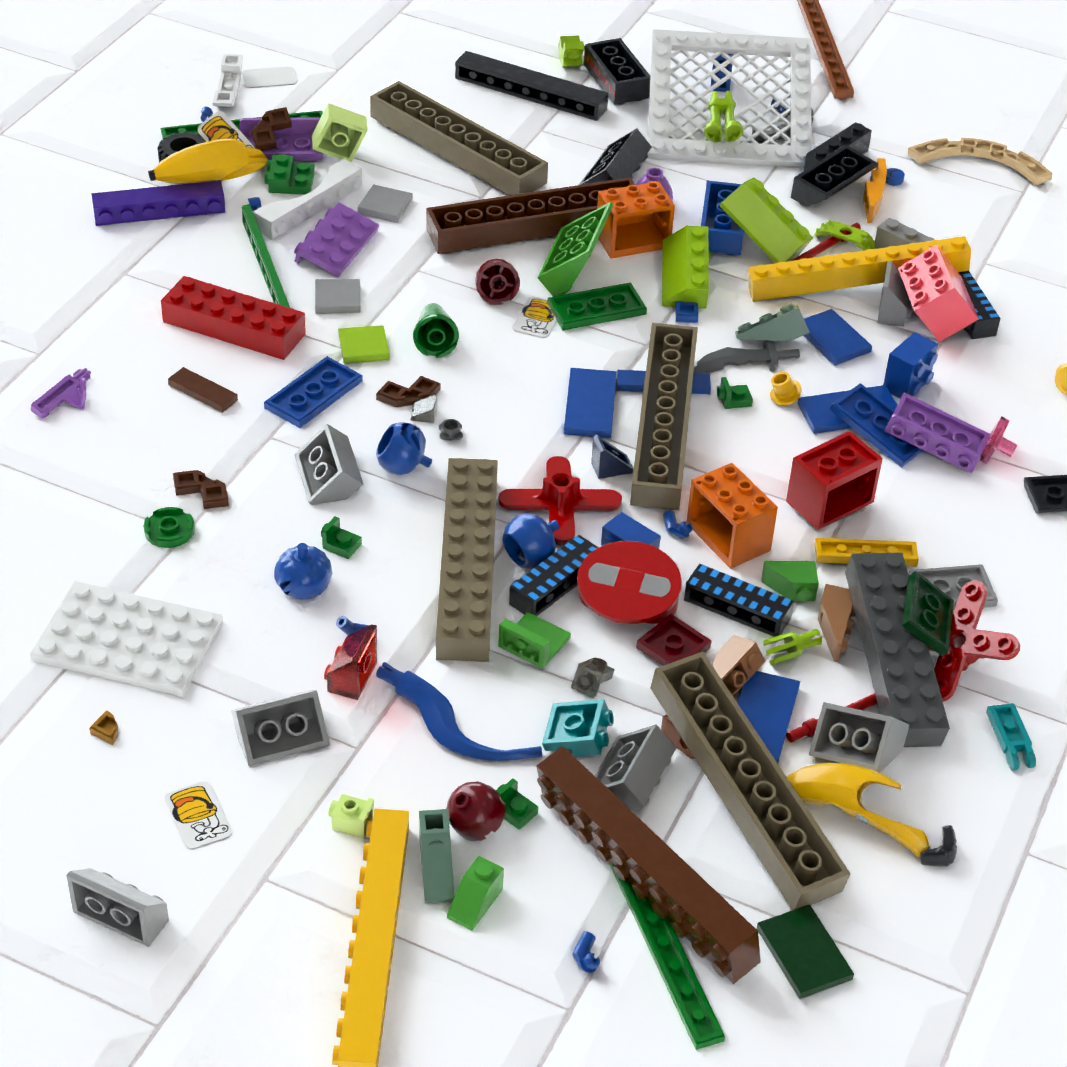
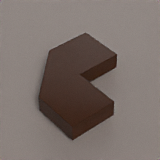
M287 107L266 111L258 125H255L251 130L255 149L263 151L277 148L273 131L292 127Z
M420 375L407 388L388 380L376 393V400L396 408L429 403L441 390V383Z
M199 470L173 473L176 496L201 493L204 509L229 506L224 482L218 479L214 481L206 477L205 473Z

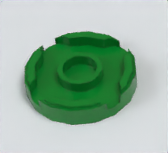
M164 507L153 511V515L145 518L143 530L146 539L152 545L161 548H173L185 544L192 538L195 531V523L189 512L187 514L178 507Z

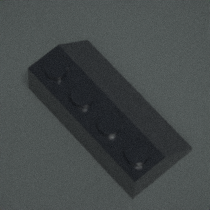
M638 128L609 144L578 185L633 178L632 174L638 171L641 167L639 164L648 158L647 153L652 146Z
M844 145L795 176L790 198L805 207L827 200L878 167V162Z

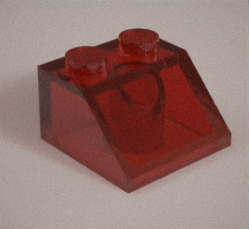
M371 624L348 635L342 646L339 645L337 647L334 661L332 664L327 665L324 673V680H327V692L355 700L359 699L377 664V625Z

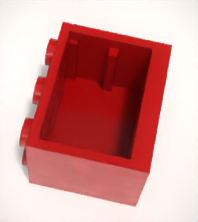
M849 430L793 457L786 502L817 530H820L874 502L883 458Z

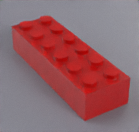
M183 276L161 299L164 323L282 360L286 359L306 335L305 312L192 277Z

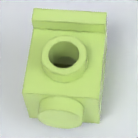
M341 794L338 801L332 800L328 811V816L331 817L332 830L365 838L367 821L373 820L374 799L368 798V800H363Z

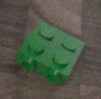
M285 154L273 155L272 160H267V171H265L264 182L268 184L269 193L305 195L311 192L315 175V164H308L306 162L294 163V156H287Z

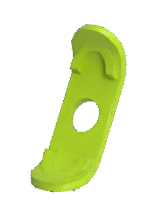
M829 220L825 224L822 223L821 227L816 228L814 233L815 237L819 235L827 237L829 234L852 242L863 251L875 249V242L868 232L837 221ZM842 230H848V231H850L852 234H850V235H845V234H842L840 231H842Z

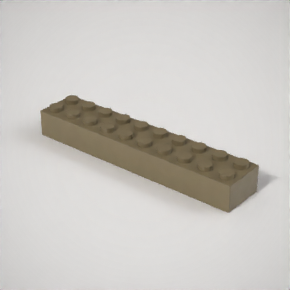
M400 81L370 96L371 118L508 195L534 192L547 184V161Z
M652 323L630 505L671 510L680 509L698 327Z
M448 458L436 627V660L489 662L498 460Z
M704 652L656 668L650 689L790 908L795 910L809 904L813 905L843 892L851 873Z

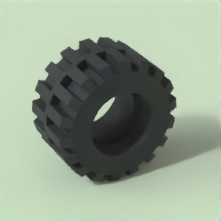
M179 132L166 136L164 140L159 142L157 147L159 163L175 152L206 141L200 134H193L192 132Z

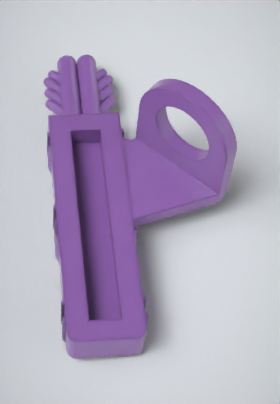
M87 368L77 369L73 376L68 374L62 378L61 381L51 387L41 397L33 401L30 408L31 412L42 419L63 402L79 409H84L86 381L90 379L91 371Z

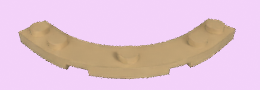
M961 137V141H948L947 138L936 139L908 148L907 153L918 164L948 156L986 158L1015 169L1035 185L1050 181L1053 176L1049 169L1022 151L1016 153L1008 150L1007 145L984 139Z

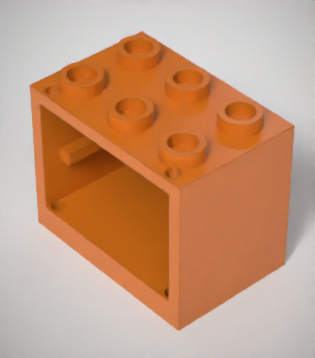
M659 181L598 191L597 209L609 202L613 203V208L599 236V241L610 259L662 250L663 239L670 236L673 231L675 205Z
M729 463L691 479L686 524L690 523L692 530L732 569L771 551L778 506L733 463Z

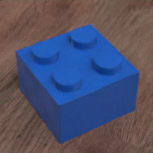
M914 332L889 353L883 385L887 386L893 396L901 399L903 393L915 396L925 384L928 385L932 381L934 372H932L933 366L938 358V354H936L938 343Z

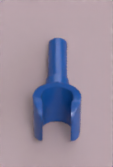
M204 106L202 108L201 121L204 122L212 116L213 111L210 107Z
M259 197L248 198L252 211L261 207Z

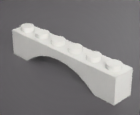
M342 159L329 167L325 180L313 191L291 200L270 202L253 211L261 234L273 240L362 187V168L346 159Z

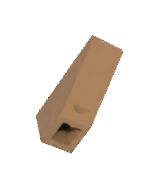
M825 584L817 620L834 662L838 663L840 654H846L849 638L845 637V635H851L854 620L850 619V617H856L849 589Z
M733 635L716 653L712 666L732 696H734L764 664L765 659L755 641Z

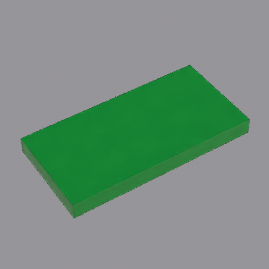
M631 282L548 297L547 304L562 331L647 315V307Z

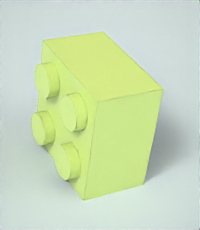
M328 103L312 134L313 150L352 162L368 131L367 117Z

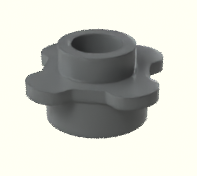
M456 419L444 420L439 425V430H441L439 434L440 439L450 441L462 439V424Z

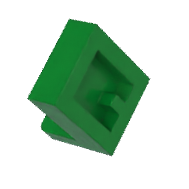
M721 377L720 386H717V398L722 401L725 409L752 407L753 398L747 385L730 386L727 377Z
M334 516L329 523L324 524L322 527V547L327 551L349 559L362 545L361 536L340 528L339 517Z
M512 778L506 784L500 785L496 790L501 794L502 801L505 802L504 819L520 830L538 814L539 806L517 791L518 781Z

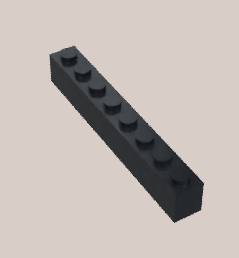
M465 51L455 61V79L594 121H598L607 111L609 93L470 51Z

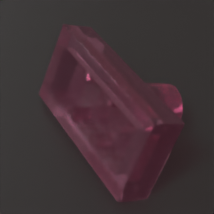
M1003 416L1000 417L990 433V437L980 456V461L987 464L996 449L1009 457L1013 455L1018 445L1003 437L1010 420Z

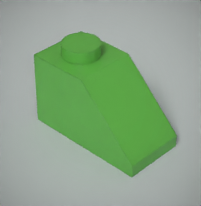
M764 561L761 576L763 584L793 601H816L819 581L815 561Z
M478 855L461 879L448 910L447 918L473 931L503 891L504 868Z

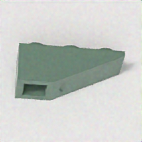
M791 303L781 307V312L774 315L767 313L759 317V321L751 324L747 322L740 325L738 331H735L737 339L789 342L810 332L798 304L793 306Z
M448 809L420 810L419 844L425 903L452 902L454 898Z

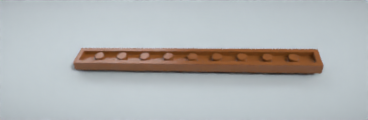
M797 0L834 99L844 100L846 98H853L854 89L819 0Z

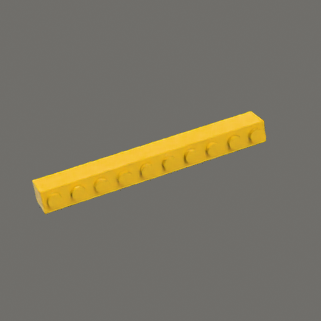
M966 236L757 265L748 267V289L754 302L879 284L884 282L887 261H892L898 268L935 245L939 246L958 272L969 271L971 247Z
M375 808L373 820L367 821L366 837H370V843H364L363 861H367L366 867L361 866L359 884H363V890H357L356 909L360 910L359 915H353L352 933H356L355 940L349 941L348 958L352 959V965H346L344 984H349L348 992L342 991L340 1010L345 1012L344 1018H338L336 1037L341 1038L340 1046L334 1045L332 1065H338V1067H378L409 836V811Z

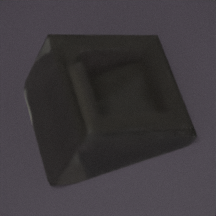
M437 395L414 402L410 420L434 423L437 411Z

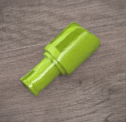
M813 629L799 635L791 631L763 640V646L784 640V644L766 650L767 656L786 650L788 653L770 660V665L800 657L802 650L821 645L822 636L811 639L816 637V635H820V631Z

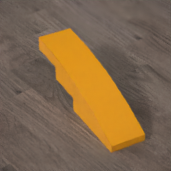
M877 158L878 167L871 171L870 181L865 182L863 203L867 223L873 222L882 203L887 174L886 158Z

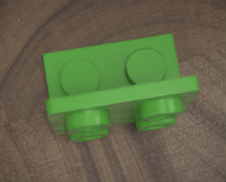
M527 612L517 623L505 618L499 624L498 647L544 669L570 640L571 633Z

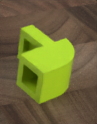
M580 35L560 36L558 50L562 67L583 65L582 55L585 48L584 41H580Z

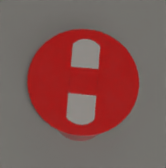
M618 541L603 545L587 555L581 563L577 575L578 594L581 602L594 613L609 621L621 624H658L670 614L675 615L682 586L680 571L670 556L652 545L637 541Z

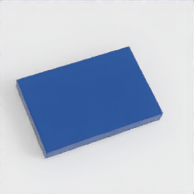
M833 309L804 318L810 333L803 336L834 365L872 352V345Z

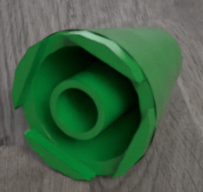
M430 303L423 308L415 325L413 342L417 350L423 355L440 358L450 354L456 348L459 330L456 323L441 305Z

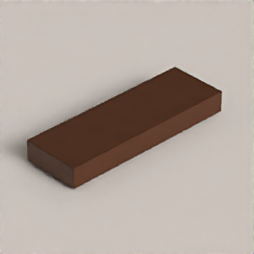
M182 367L168 378L169 386L222 413L238 401L237 393L185 367Z

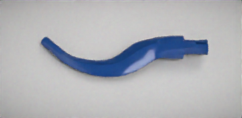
M383 662L382 666H379L377 669L376 677L394 686L396 694L416 704L433 738L449 750L463 756L488 761H509L542 757L541 746L501 750L472 741L460 731L451 703L435 686L409 670L403 673L386 662Z

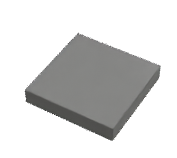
M373 184L358 205L357 212L371 217L398 222L413 200V193Z
M315 279V313L361 312L360 279Z

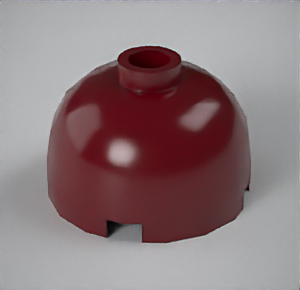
M495 258L487 260L479 267L476 272L475 285L477 292L484 301L490 304L501 305L503 304L502 302H507L509 299L511 301L516 296L520 288V278L517 270L511 263L504 259Z
M480 781L466 782L458 786L451 793L447 801L446 809H448L449 824L461 837L470 841H482L486 839L485 836L491 831L495 833L500 828L505 817V802L502 801L501 794L492 786Z

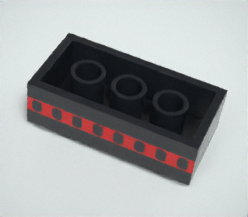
M621 38L585 44L583 65L602 90L609 93L608 98L614 105L641 101L650 97V74Z

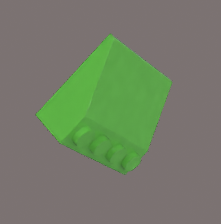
M612 202L561 227L537 277L552 296H557L561 293L566 294L572 289L573 283L594 250L613 208Z

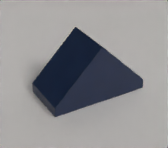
M597 434L593 437L591 465L598 479L631 474L634 468L627 454Z

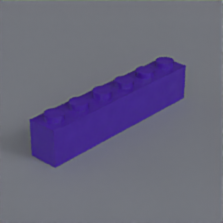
M221 180L91 193L96 226L226 213Z

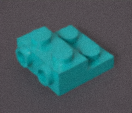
M604 699L553 703L542 741L544 750L555 751L563 746L567 750L571 749L575 757L601 755L602 748L607 747L609 744L607 728L614 724L613 712L608 709Z

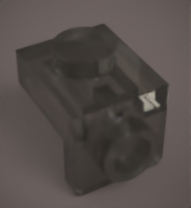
M596 657L578 664L571 688L590 698H594L597 696L600 684L612 679L615 669L608 666L605 660Z

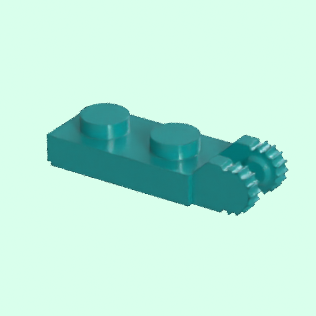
M1015 704L988 706L986 714L1003 753H1006L1009 768L1011 770H1018L1020 768L1017 752H1022L1027 768H1034L1036 766V757L1032 749V742Z

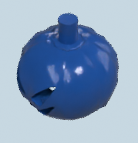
M398 422L391 424L382 435L376 449L379 465L388 473L395 475L409 474L419 463L427 468L432 464V459L424 455L426 438L423 431L411 423Z
M523 513L515 516L505 527L502 541L507 554L513 562L522 568L531 569L539 565L551 554L555 553L556 542L553 532L560 528L556 520L547 524L536 514ZM519 553H521L525 561H521V558H518Z
M299 543L295 547L288 548L280 555L274 568V579L282 592L300 600H307L321 595L327 589L333 575L331 562L325 552L315 546H308L306 543Z

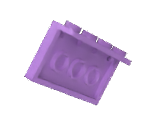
M241 118L239 123L240 131L254 146L251 130L255 125H258L262 118ZM290 118L292 122L291 128L273 131L277 148L262 151L268 160H272L273 155L285 154L287 156H294V161H323V153L313 150L312 134L320 118Z
M338 202L334 208L330 207L323 220H318L314 230H310L307 233L304 242L297 244L294 250L296 254L294 262L299 264L304 258L334 276L339 277L375 235L380 225Z
M903 393L884 430L970 473L974 471L990 437V433L906 393Z

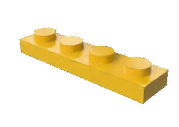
M815 538L814 543L816 563L848 564L853 553H903L906 566L917 567L919 561L917 544L912 541Z

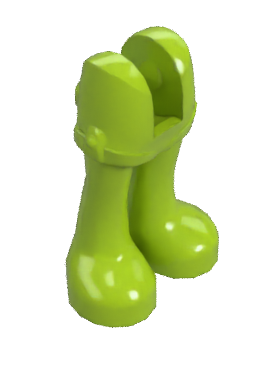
M713 91L711 94L710 102L708 103L711 121L706 124L704 134L712 142H721L723 138L721 114L725 116L724 136L726 142H733L743 134L742 124L734 119L736 102L731 91L725 92V98H719L717 91Z

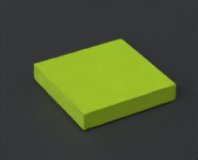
M384 325L338 328L343 364L390 360Z

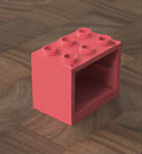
M938 245L933 246L898 267L915 313L939 342L979 320L961 275Z

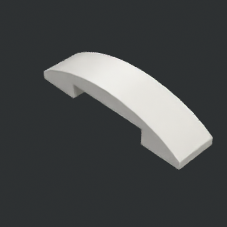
M223 53L220 65V79L218 88L214 92L212 106L233 107L235 105L241 82L243 54Z

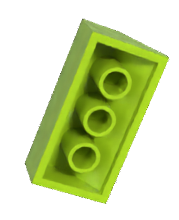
M755 177L742 183L719 205L775 263L788 262L799 256L814 238L809 233V230L802 226L794 218V215L779 203L778 198L771 195L764 188L763 183Z
M686 225L663 239L662 306L675 307L676 302L698 303V308L706 309L709 293L708 226Z

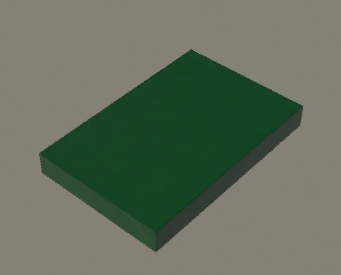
M914 571L908 578L902 626L940 656H943L949 652L954 600L920 573Z
M810 904L757 923L756 929L799 999L853 980L854 973Z

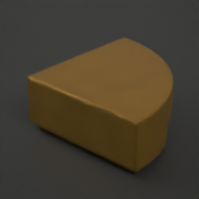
M106 710L89 727L90 734L113 745L118 737V725L114 715Z

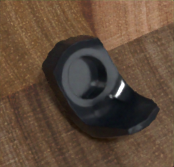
M952 825L942 827V846L921 852L920 860L922 865L948 866L954 862L957 854V840Z

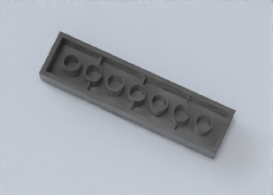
M853 553L847 565L845 575L879 712L881 715L896 718L910 725L904 747L942 746L950 726L929 649L925 643L902 626L909 578L903 553Z

